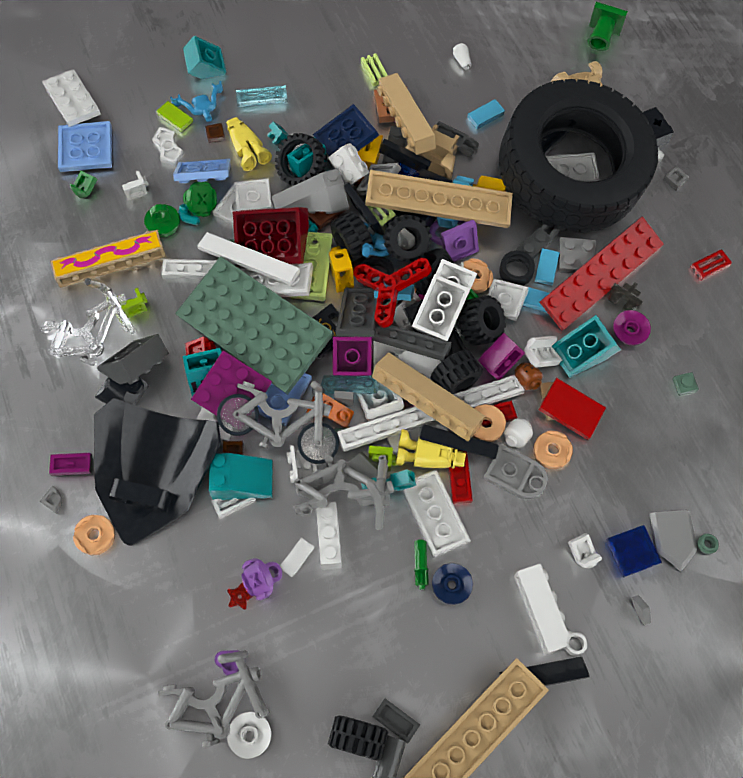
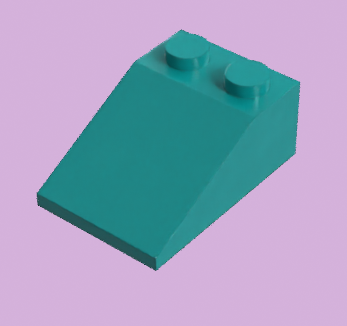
M597 315L552 345L553 349L561 357L560 365L569 378L607 360L621 350Z
M233 453L215 455L210 464L209 493L212 500L272 498V459Z

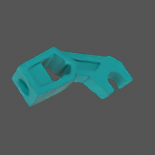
M408 469L390 474L389 478L386 479V482H392L395 491H402L416 486L415 473ZM361 483L362 489H368L365 484Z

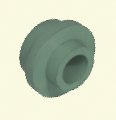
M703 534L697 541L698 548L705 554H713L718 550V540L712 534ZM705 541L710 543V548L705 546Z

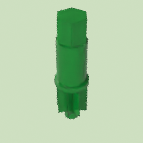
M416 540L414 541L415 585L419 586V590H425V586L429 585L426 541Z

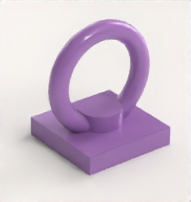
M459 220L457 223L459 226L442 232L441 238L435 233L440 227L438 221H435L430 226L429 232L432 234L430 239L435 244L442 246L448 252L453 262L479 252L477 224L474 220L468 222Z

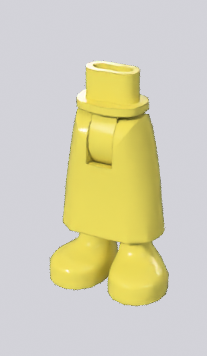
M235 117L226 122L234 148L239 157H243L241 161L243 170L251 171L254 169L257 163L256 158L262 165L270 162L272 159L271 152L262 147L263 143L243 121Z
M401 430L396 457L397 466H402L405 462H414L413 467H464L466 452L421 440L419 436L418 440L414 441L410 439L407 430ZM407 450H415V453L408 452Z

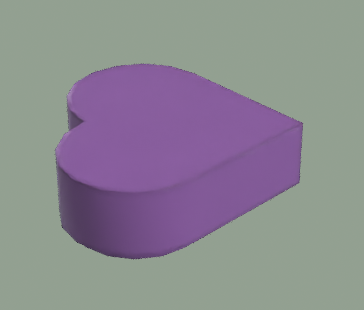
M239 650L220 651L216 654L215 663L223 669L224 674L230 675L238 672L239 669L235 661L219 663V655L238 652Z

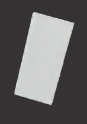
M301 538L280 565L282 571L293 578L315 547Z

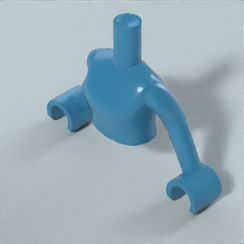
M219 81L218 85L212 83L211 101H209L207 95H200L192 99L191 105L181 99L180 94H178L176 99L170 97L171 102L176 107L185 106L193 115H204L205 120L210 122L212 120L210 112L216 108L217 93L223 91L222 82Z
M364 222V224L366 225V227H367V229H368V228H369V225H368L366 222ZM370 233L373 246L365 243L361 248L364 257H369V255L378 257L390 255L384 246L385 240L383 235L377 233L374 235Z

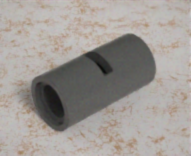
M387 736L382 760L377 761L372 778H396L406 745L405 741Z

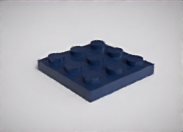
M354 104L312 134L325 145L328 156H331L339 148L349 143L359 151L379 136L377 130Z

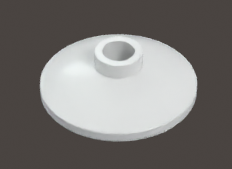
M245 712L238 715L230 724V734L227 736L228 745L233 753L241 758L251 759L258 757L264 753L271 741V728L268 721L264 717L257 718L255 712ZM249 731L254 733V738L251 740L246 738V734Z

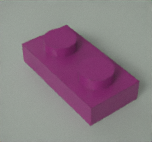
M91 453L52 454L50 457L49 474L51 476L91 474L92 472Z

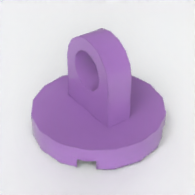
M257 558L245 561L242 565V569H244L242 581L247 592L251 596L257 597V600L268 598L273 592V584L282 577L281 567L275 562L264 564ZM268 568H270V569H272V570L274 571V573H275V577H274V578L271 576V573H270V571H269Z

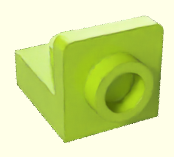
M138 287L134 289L137 294L136 298L128 299L120 304L127 319L147 311L145 304L148 303L144 292H139Z
M369 445V459L379 462L378 457L385 455L388 461V471L391 472V466L396 465L397 455L393 454V448Z

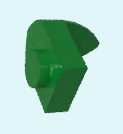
M80 171L74 184L70 183V188L76 196L85 198L90 195L98 179Z

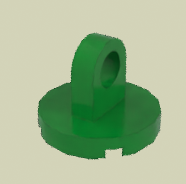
M194 182L183 194V202L194 216L207 217L216 208V191L212 189L209 182Z
M157 204L152 206L146 213L144 224L147 231L157 230L160 238L173 235L180 226V216L172 206Z

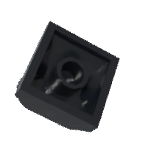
M108 377L95 398L104 404L115 398L136 405L149 385L140 377L133 384H119Z

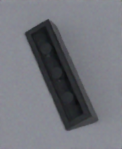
M425 424L419 430V438L421 440L496 459L499 448L498 444L472 437L469 441H466L454 432Z
M583 657L526 667L544 686L590 677Z

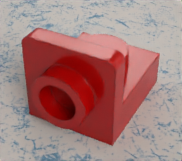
M204 336L185 343L186 355L216 349L214 342Z

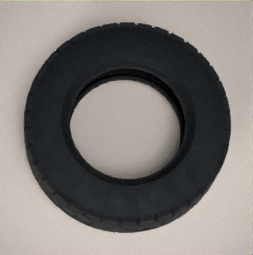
M557 80L532 90L515 109L500 146L499 170L507 192L513 193L512 199L518 206L521 205V209L528 215L532 213L530 217L539 222L543 220L542 224L549 227L554 225V228L564 231L566 229L567 232L576 233L579 230V233L598 231L612 226L633 209L651 183L658 163L657 140L651 124H649L646 116L642 114V111L636 105L632 106L633 102L626 96L622 98L623 94L614 90L612 92V88L605 85L600 87V83L590 81L588 84V80ZM571 119L576 121V123L572 127L568 126L571 123V121H569ZM557 131H573L591 138L607 153L611 162L612 175L595 182L578 181L565 176L557 171L545 157L541 139Z

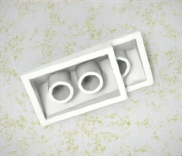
M442 259L412 327L424 335L448 341L477 273Z

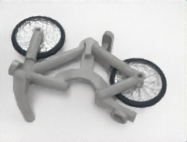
M245 381L243 385L238 383L237 388L251 392L255 398L251 399L243 394H233L226 397L218 407L217 420L220 427L226 433L241 436L254 429L265 436L263 442L260 441L259 446L267 449L269 447L267 444L268 439H270V443L274 447H281L286 441L285 438L314 418V423L304 427L298 436L297 445L301 456L310 463L323 464L326 463L324 459L326 453H331L334 458L338 452L339 437L333 427L322 422L323 415L328 417L332 406L323 403V388L317 381L311 382L315 401L289 398L287 400L289 407L284 410H274L269 407L266 402L267 394L254 389V384ZM257 406H260L266 415L272 417V431L258 423L259 410ZM298 407L312 409L282 431V418L296 412Z

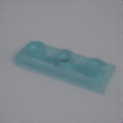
M286 85L236 90L237 107L288 103Z
M324 375L321 386L323 388L322 393L334 394V391L377 394L379 382L372 378V376Z

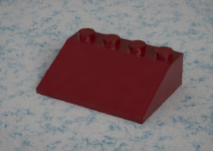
M294 207L233 211L234 242L236 244L288 264H303L309 229L308 208Z

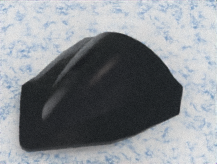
M112 398L94 414L95 490L124 544L133 546L188 512L196 492L221 445L219 423L217 421L193 420L170 416Z

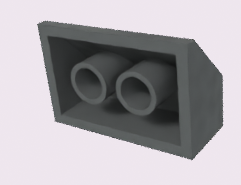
M159 334L134 340L96 368L119 384H133L139 380L140 375L150 372L153 365L156 366L164 361L163 358L169 352Z

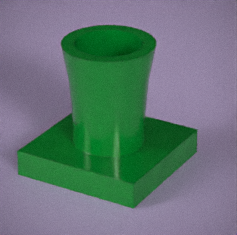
M596 2L589 27L594 28L587 40L588 45L598 51L609 49L612 34L620 36L628 11Z

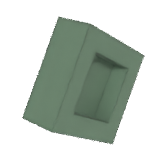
M693 372L677 375L672 379L679 396L695 393L699 390Z

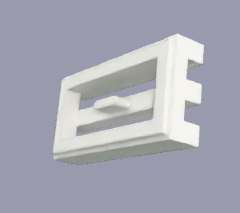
M233 498L220 506L217 503L223 501L221 499H214L211 502L221 519L255 502L256 499L248 498L222 512L220 510L242 499Z

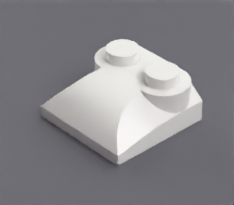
M379 382L355 389L368 421L400 412L404 407L401 396Z

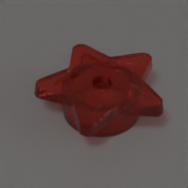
M243 583L235 589L227 590L231 597L229 607L238 605L245 610L247 608V601L253 597L246 591Z

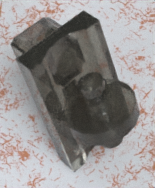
M636 282L632 286L625 283L623 285L624 288L616 283L612 286V292L608 301L617 305L621 298L624 299L627 303L622 308L623 311L639 310L643 301L637 298L641 292L636 289L638 286Z

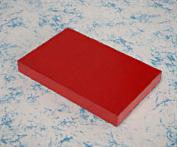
M556 378L538 410L586 440H589L606 407Z

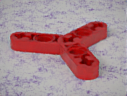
M420 258L391 275H387L366 264H359L354 268L353 275L358 282L378 291L374 319L381 328L389 327L394 321L398 292L428 276L432 271V266L426 258ZM405 274H410L408 279L402 280ZM380 277L377 282H371L373 278ZM391 299L389 304L382 305L384 300Z

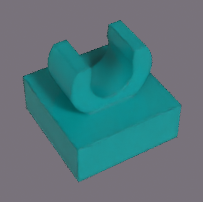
M274 121L269 125L272 131L267 134V137L272 139L275 136V139L272 141L273 144L278 145L281 140L288 139L287 136L289 135L282 126Z

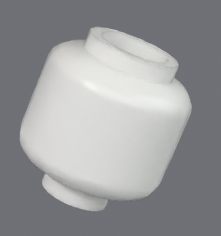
M514 419L504 431L507 444L517 448L525 446L533 435L532 426L525 419Z

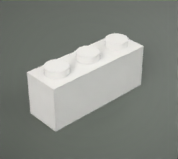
M336 502L328 503L326 507L316 508L322 570L342 568Z

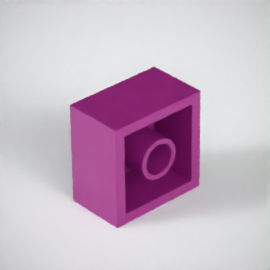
M333 337V375L372 376V337Z

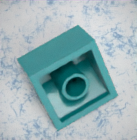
M195 35L183 47L188 74L200 79L222 76L227 73L220 47Z

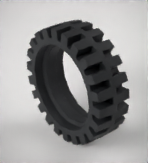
M294 133L287 136L288 139L282 141L284 145L279 144L278 148L281 150L280 152L276 151L278 158H275V162L278 164L275 165V168L279 170L277 174L281 176L280 178L285 183L294 186L325 172L322 168L327 165L324 162L327 159V155L324 154L326 151L322 143L316 138L304 133ZM305 143L312 149L313 164L306 175L296 178L290 173L287 155L296 146Z

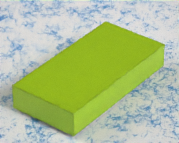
M169 101L156 111L159 117L180 132H183L193 123V119Z

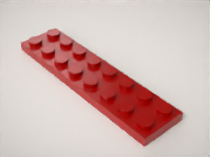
M642 216L546 295L539 303L560 330H565L664 244Z

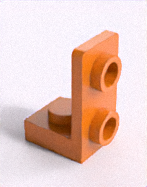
M322 393L323 403L332 406L329 416L326 418L343 428L348 427L354 411Z

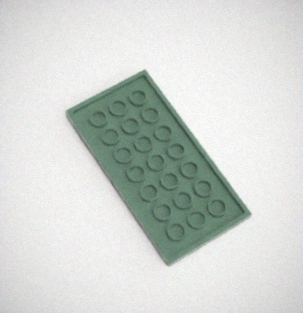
M221 256L175 313L179 318L239 361L272 381L274 386L287 395L334 335L333 331Z

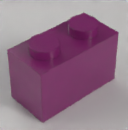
M503 333L482 354L478 361L492 376L500 380L520 360L525 352L510 337Z

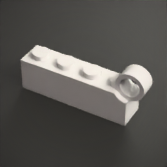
M540 563L517 571L514 576L544 654L547 655L565 649L572 656L582 654L587 648V640L581 633H571L569 628L566 629L563 621L565 616L562 609L558 608L556 604L557 596L554 589L550 588L548 584L549 576L546 569L542 568ZM571 638L580 640L582 645L580 651H575L570 647L569 641Z

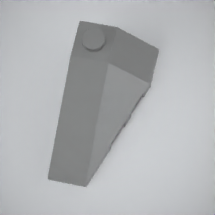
M339 168L322 172L271 196L275 209L303 207L308 208L309 213L319 211L326 212V214L349 210L344 182Z

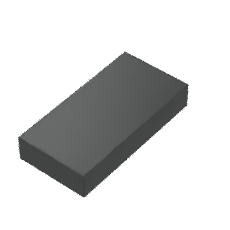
M386 698L372 716L407 744L420 726L418 722Z

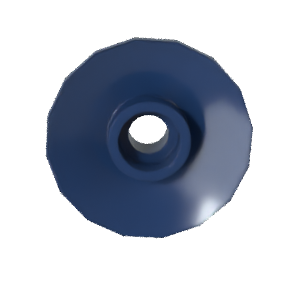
M449 563L436 570L432 579V588L439 600L446 604L455 605L468 599L472 593L473 580L465 567L460 564ZM454 582L456 587L454 589L449 588L448 583Z

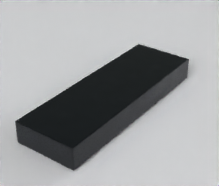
M387 139L383 140L379 153L418 172L421 168L428 170L432 162Z

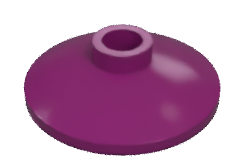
M627 310L615 318L613 331L621 342L627 345H639L648 339L651 325L642 313Z

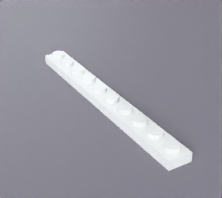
M515 375L453 395L475 408L479 405H490L523 394L525 390ZM412 407L338 431L337 434L342 450L345 452L400 434L402 429L410 431L424 424L428 425L437 421L417 407Z

